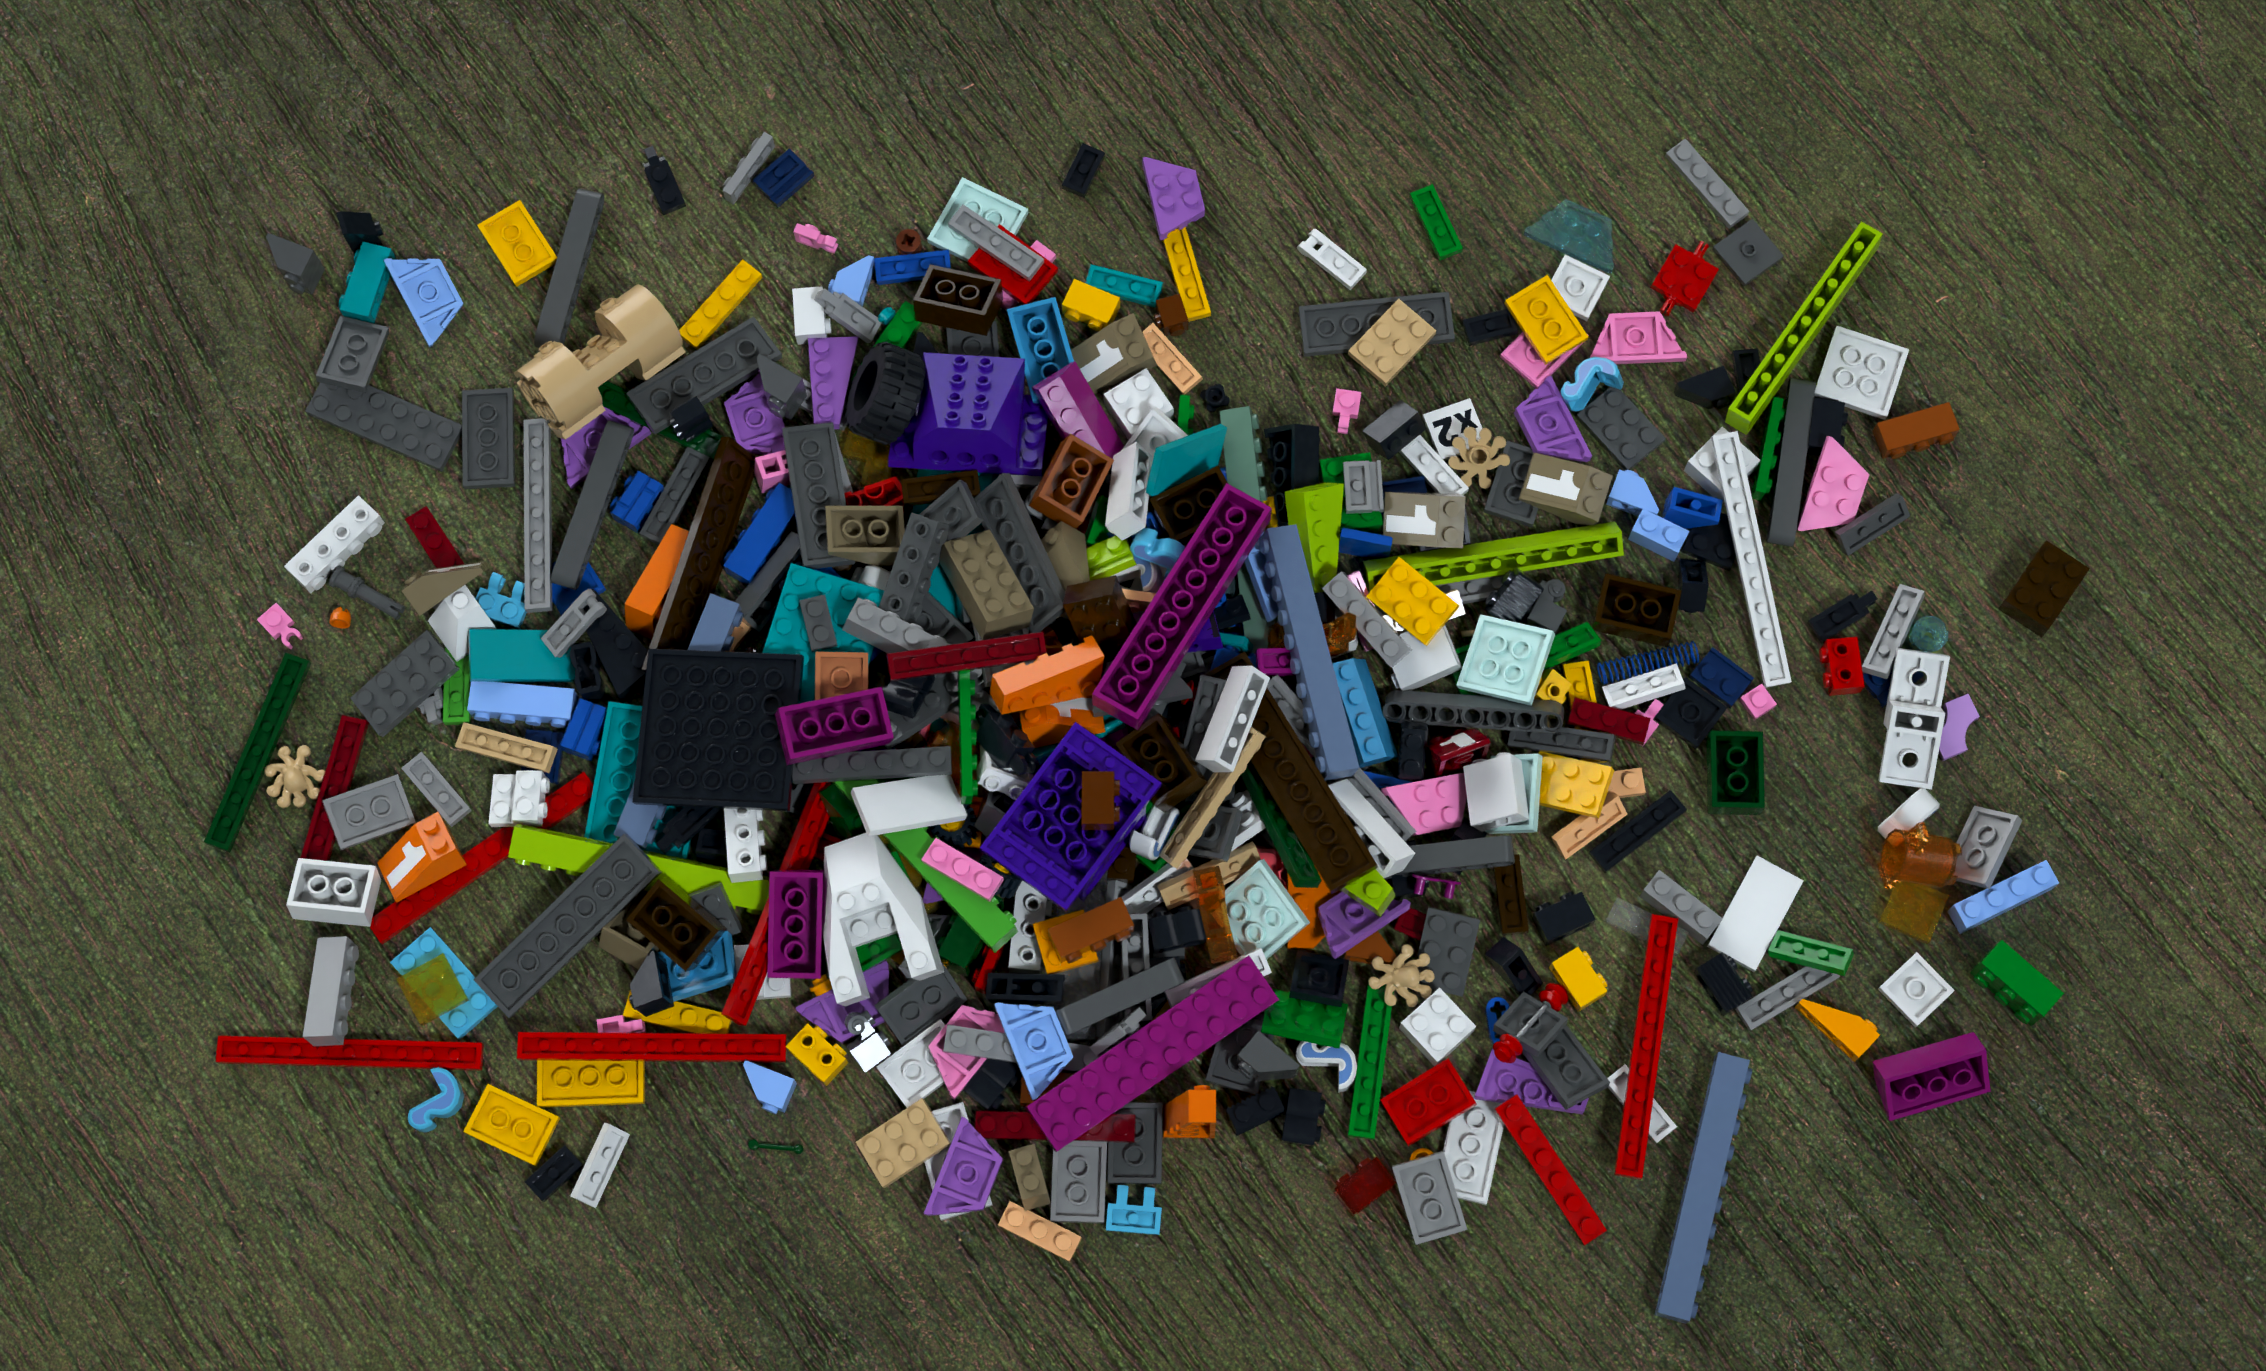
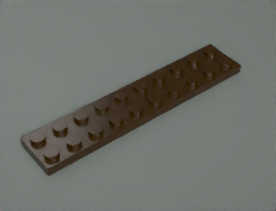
M721 437L649 649L688 650L709 595L715 592L723 569V560L729 551L755 475L754 464L756 457L730 437ZM648 652L642 667V670L645 672L647 668Z
M1244 651L1204 675L1227 681L1232 666H1253ZM1266 687L1252 723V727L1266 737L1250 762L1290 828L1311 858L1330 893L1333 894L1377 869L1378 866Z

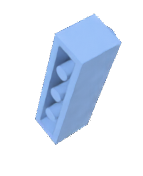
M471 681L467 710L478 721H489L490 718L500 719V722L513 724L515 720L525 721L526 724L540 726L541 723H551L553 727L566 728L576 708L578 694L575 689Z
M2045 860L1991 886L1990 889H1985L1954 904L1947 912L1959 934H1962L2052 890L2059 884V881L2049 863Z

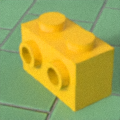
M1076 279L1073 280L1062 303V314L1067 319L1073 322H1084L1088 324V327L1098 332L1113 323L1120 309V297Z
M1579 947L1558 958L1549 967L1558 983L1565 988L1568 998L1577 1012L1604 997L1607 993L1606 987L1608 986L1604 977L1600 973L1596 974L1591 967L1593 962L1586 951L1582 952Z
M807 1023L786 1045V1048L827 1086L848 1064L844 1057L847 1053L837 1043L832 1046L827 1042L825 1038L828 1035L819 1026L816 1025L812 1028Z

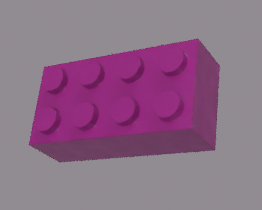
M882 687L780 707L775 713L787 765L890 744L894 738Z

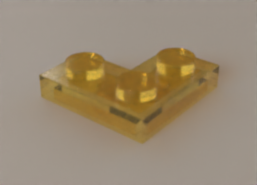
M849 431L842 455L844 458L866 463L860 482L861 487L890 478L892 467H888L890 444L883 445Z

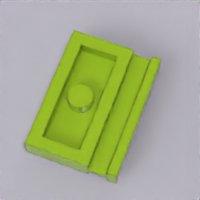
M1115 535L1086 548L1090 581L1110 577L1137 565L1127 538L1122 541Z

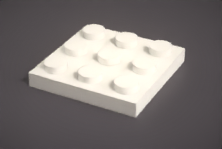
M1836 325L1816 384L1814 397L1845 402V407L1886 420L1909 349Z

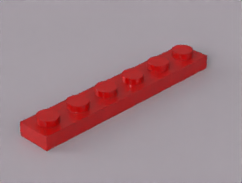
M1515 1094L1494 1108L1582 1244L1586 1245L1606 1232L1607 1229L1519 1096Z

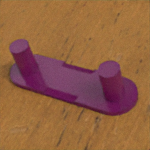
M1412 874V877L1417 878L1414 894L1423 895L1426 880L1445 882L1444 897L1453 899L1455 885H1461L1460 881Z

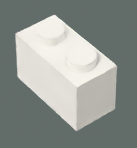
M822 286L792 289L795 337L798 345L808 344V338H827V334L832 333L831 319L826 318L825 307H822L814 300L818 291L823 290Z

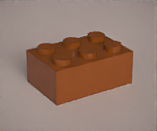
M1070 433L1060 443L1028 506L1057 523L1062 521L1076 529L1083 523L1114 459Z

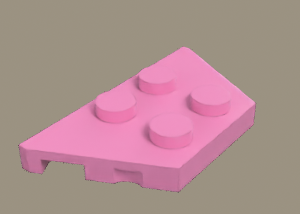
M1660 312L1609 314L1590 358H1607L1615 364L1684 362L1687 359V354L1681 350L1676 342L1674 333L1666 326V321Z
M1826 436L1797 523L1798 531L1845 525L1855 519L1869 474L1833 437Z
M1464 773L1381 788L1382 793L1385 796H1389L1396 809L1416 830L1412 836L1460 827L1462 824L1467 799Z
M962 1005L928 1046L947 1090L954 1100L987 1058L943 1052L947 1025L1005 1033L998 1014H995V1012L980 1011L973 1007Z

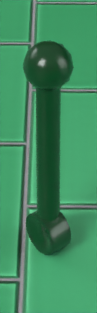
M755 1139L750 1140L748 1143V1147L753 1151L762 1148L794 1151L795 1154H801L804 1150L801 1144H796L795 1146L759 1143Z

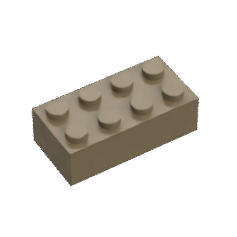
M990 529L950 540L942 545L939 562L982 640L1030 626L1034 607Z

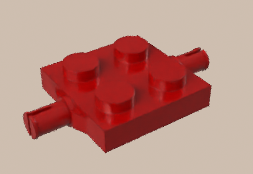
M1700 241L1694 253L1687 251L1677 244L1671 250L1650 288L1660 293L1666 299L1659 310L1663 314L1668 307L1664 316H1669L1674 305L1683 306L1691 312H1694L1719 270L1702 258L1709 248L1707 243L1700 251L1705 243Z

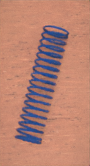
M1691 641L1690 644L1688 642L1684 645L1680 643L1679 646L1674 644L1673 649L1671 646H1668L1667 650L1662 647L1661 651L1659 649H1656L1655 652L1651 650L1649 653L1645 651L1643 655L1639 653L1638 657L1633 654L1632 658L1630 656H1627L1626 659L1621 657L1620 661L1616 658L1614 662L1613 660H1609L1608 663L1604 661L1603 664L1598 662L1599 679L1603 685L1608 684L1604 670V663H1606L1612 683L1614 682L1610 669L1611 661L1614 665L1616 679L1619 682V674L1616 668L1617 660L1620 664L1622 678L1625 680L1622 659L1626 663L1628 677L1631 678L1628 657L1632 662L1634 677L1637 676L1633 662L1634 656L1638 662L1640 675L1643 674L1639 655L1642 656L1645 672L1648 673L1645 653L1649 657L1651 671H1654L1651 652L1655 656L1657 669H1660L1657 650L1661 655L1662 666L1666 667L1663 649L1667 654V661L1670 666L1672 663L1668 653L1669 648L1673 654L1674 664L1677 663L1678 666L1674 652L1675 646L1678 649L1680 664L1683 667L1684 661L1680 645L1684 648L1686 663L1690 665L1686 644L1690 647L1692 662L1694 664L1698 663L1699 654L1694 641ZM1692 643H1693L1694 646H1695V650H1696V654H1697V661H1696V658H1695V655H1694V652H1693V645H1692ZM1599 665H1600V668H1601V671H1602L1603 681H1602V679H1601L1600 670H1599Z

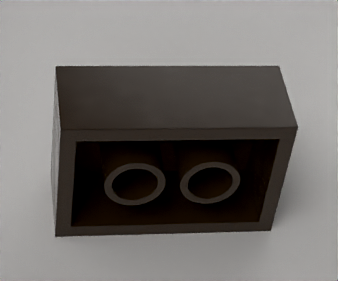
M930 264L913 299L915 320L987 336L1003 302L1001 279Z
M1219 466L1149 499V509L1153 512L1165 538L1177 540L1184 546L1189 543L1226 483L1228 484Z
M2046 540L1998 609L2042 638L2090 568Z
M1605 573L1592 628L1597 632L1668 647L1673 634L1682 590Z
M1117 576L1067 586L1063 606L1079 643H1084L1083 638L1092 635L1104 654V662L1113 661L1137 624Z
M1159 713L1142 724L1138 730L1135 729L1116 742L1123 756L1162 783L1151 800L1155 807L1164 813L1208 783L1169 721Z
M668 877L658 879L626 919L685 972L695 969L727 930L723 924Z

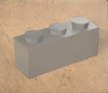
M1660 870L1639 896L1664 916L1678 918L1677 926L1702 945L1723 919Z

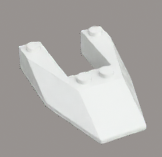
M866 832L824 847L822 933L829 978L837 1004L848 1006L870 998L856 947L896 933L899 934L911 978L921 981L944 973L922 896L878 835L868 836Z

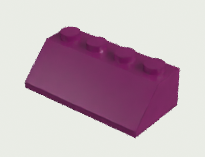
M1075 361L1031 387L1062 441L1071 433L1112 459L1113 455L1123 449V443Z
M824 870L770 871L767 978L821 979Z
M1974 1032L1873 1061L1875 1083L1889 1121L1991 1092L1986 1049Z

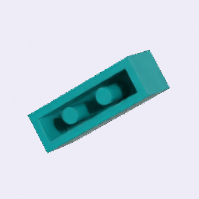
M362 242L361 248L357 249L354 256L355 265L353 271L349 272L347 276L345 295L342 294L339 299V310L344 317L375 323L391 276L384 260L387 258L396 260V256L391 248Z

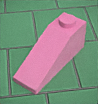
M785 450L755 458L754 474L761 493L769 492L771 488H776L778 483L786 487L790 485Z

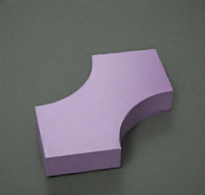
M1969 694L1946 702L1943 705L1945 723L1938 752L1942 761L1968 750L1965 742L1967 728L1980 717Z

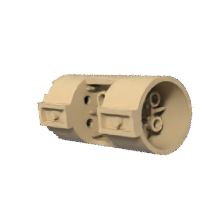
M637 284L620 297L608 298L600 304L601 308L595 311V320L602 336L597 335L587 342L588 346L581 351L578 349L571 352L563 343L549 341L539 348L540 352L534 355L535 358L514 372L517 378L520 377L517 385L523 396L538 416H542L545 420L550 421L548 427L554 431L557 437L566 440L606 411L602 405L603 400L598 387L625 367L632 371L637 379L647 381L685 353L682 347V337L675 322L660 301L644 286Z

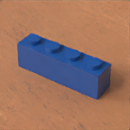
M778 483L776 488L769 490L765 498L766 503L762 509L758 508L751 519L752 524L747 530L744 529L737 539V546L733 551L730 550L723 560V567L726 573L747 586L782 544L796 523L791 489L781 483Z

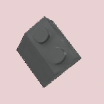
M268 233L266 238L277 267L283 275V279L289 284V288L298 294L306 292L313 295L325 270L314 250Z
M759 353L757 362L770 411L779 418L786 417L791 420L807 397L803 378Z
M1260 1031L1253 1036L1237 1056L1238 1071L1249 1080L1251 1077L1256 1081L1295 1078L1299 1072L1300 1065Z

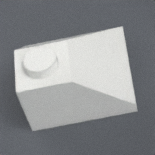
M466 585L446 597L428 620L456 662L469 654V629H497Z

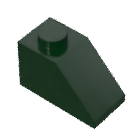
M833 782L818 791L838 835L849 839L866 832L857 808Z

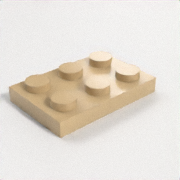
M1398 299L1350 348L1348 355L1386 387L1433 338L1437 330Z
M921 1098L856 1141V1144L881 1186L886 1188L950 1146L951 1142L925 1099Z

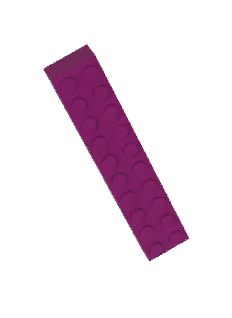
M1226 483L1092 693V705L1136 730L1140 728L1270 522L1272 511L1270 506Z
M1248 955L1028 1105L1026 1109L1054 1151L1057 1152L1277 1002L1279 998Z

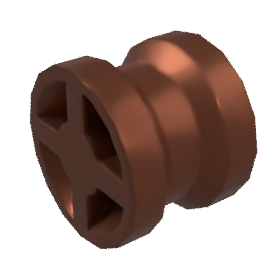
M905 229L897 235L896 244L899 255L921 253L920 235L915 230Z

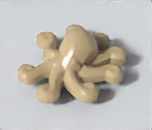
M1466 427L1464 436L1468 438L1469 449L1466 448L1465 440L1462 437H1456L1452 442L1453 447L1459 449L1464 461L1460 462L1457 456H1451L1448 460L1449 466L1457 470H1468L1460 478L1468 487L1472 484V477L1478 473L1480 487L1487 489L1492 484V480L1486 477L1487 470H1492L1499 465L1507 466L1510 463V457L1504 453L1499 454L1495 459H1491L1496 455L1499 448L1505 447L1506 439L1501 436L1495 437L1491 445L1488 442L1492 436L1489 429H1481L1479 433L1481 438L1476 440V429Z
M302 745L297 749L296 760L290 757L291 750L289 747H281L278 750V756L285 764L276 763L265 767L264 773L267 777H273L277 772H280L274 784L267 787L266 792L270 797H277L284 785L282 797L277 799V804L281 808H286L291 804V794L295 796L293 804L298 808L303 807L306 804V797L302 794V791L306 789L309 798L313 800L318 799L320 789L315 788L313 782L307 776L313 777L318 782H323L326 771H317L313 767L305 765V757L311 754L310 748L306 745Z
M1409 944L1401 946V953L1394 959L1392 965L1384 964L1383 958L1379 956L1373 958L1371 962L1374 969L1384 971L1385 974L1379 979L1374 976L1370 977L1368 985L1376 990L1386 984L1384 1002L1389 1006L1396 1005L1397 1002L1395 995L1392 994L1394 990L1406 999L1409 1007L1417 1005L1418 997L1409 992L1407 987L1420 992L1422 998L1425 999L1429 998L1432 994L1430 986L1421 985L1419 981L1432 982L1435 979L1433 971L1425 969L1419 972L1418 967H1424L1430 963V957L1426 953H1421L1418 959L1410 960L1404 964V961L1413 954V948Z

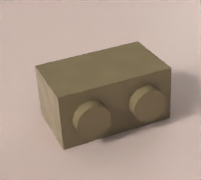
M1035 1144L1010 1150L1009 1155L1024 1210L1027 1211L1051 1204Z

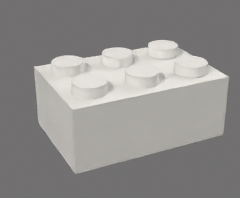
M298 858L286 906L292 919L370 927L381 878L376 866Z

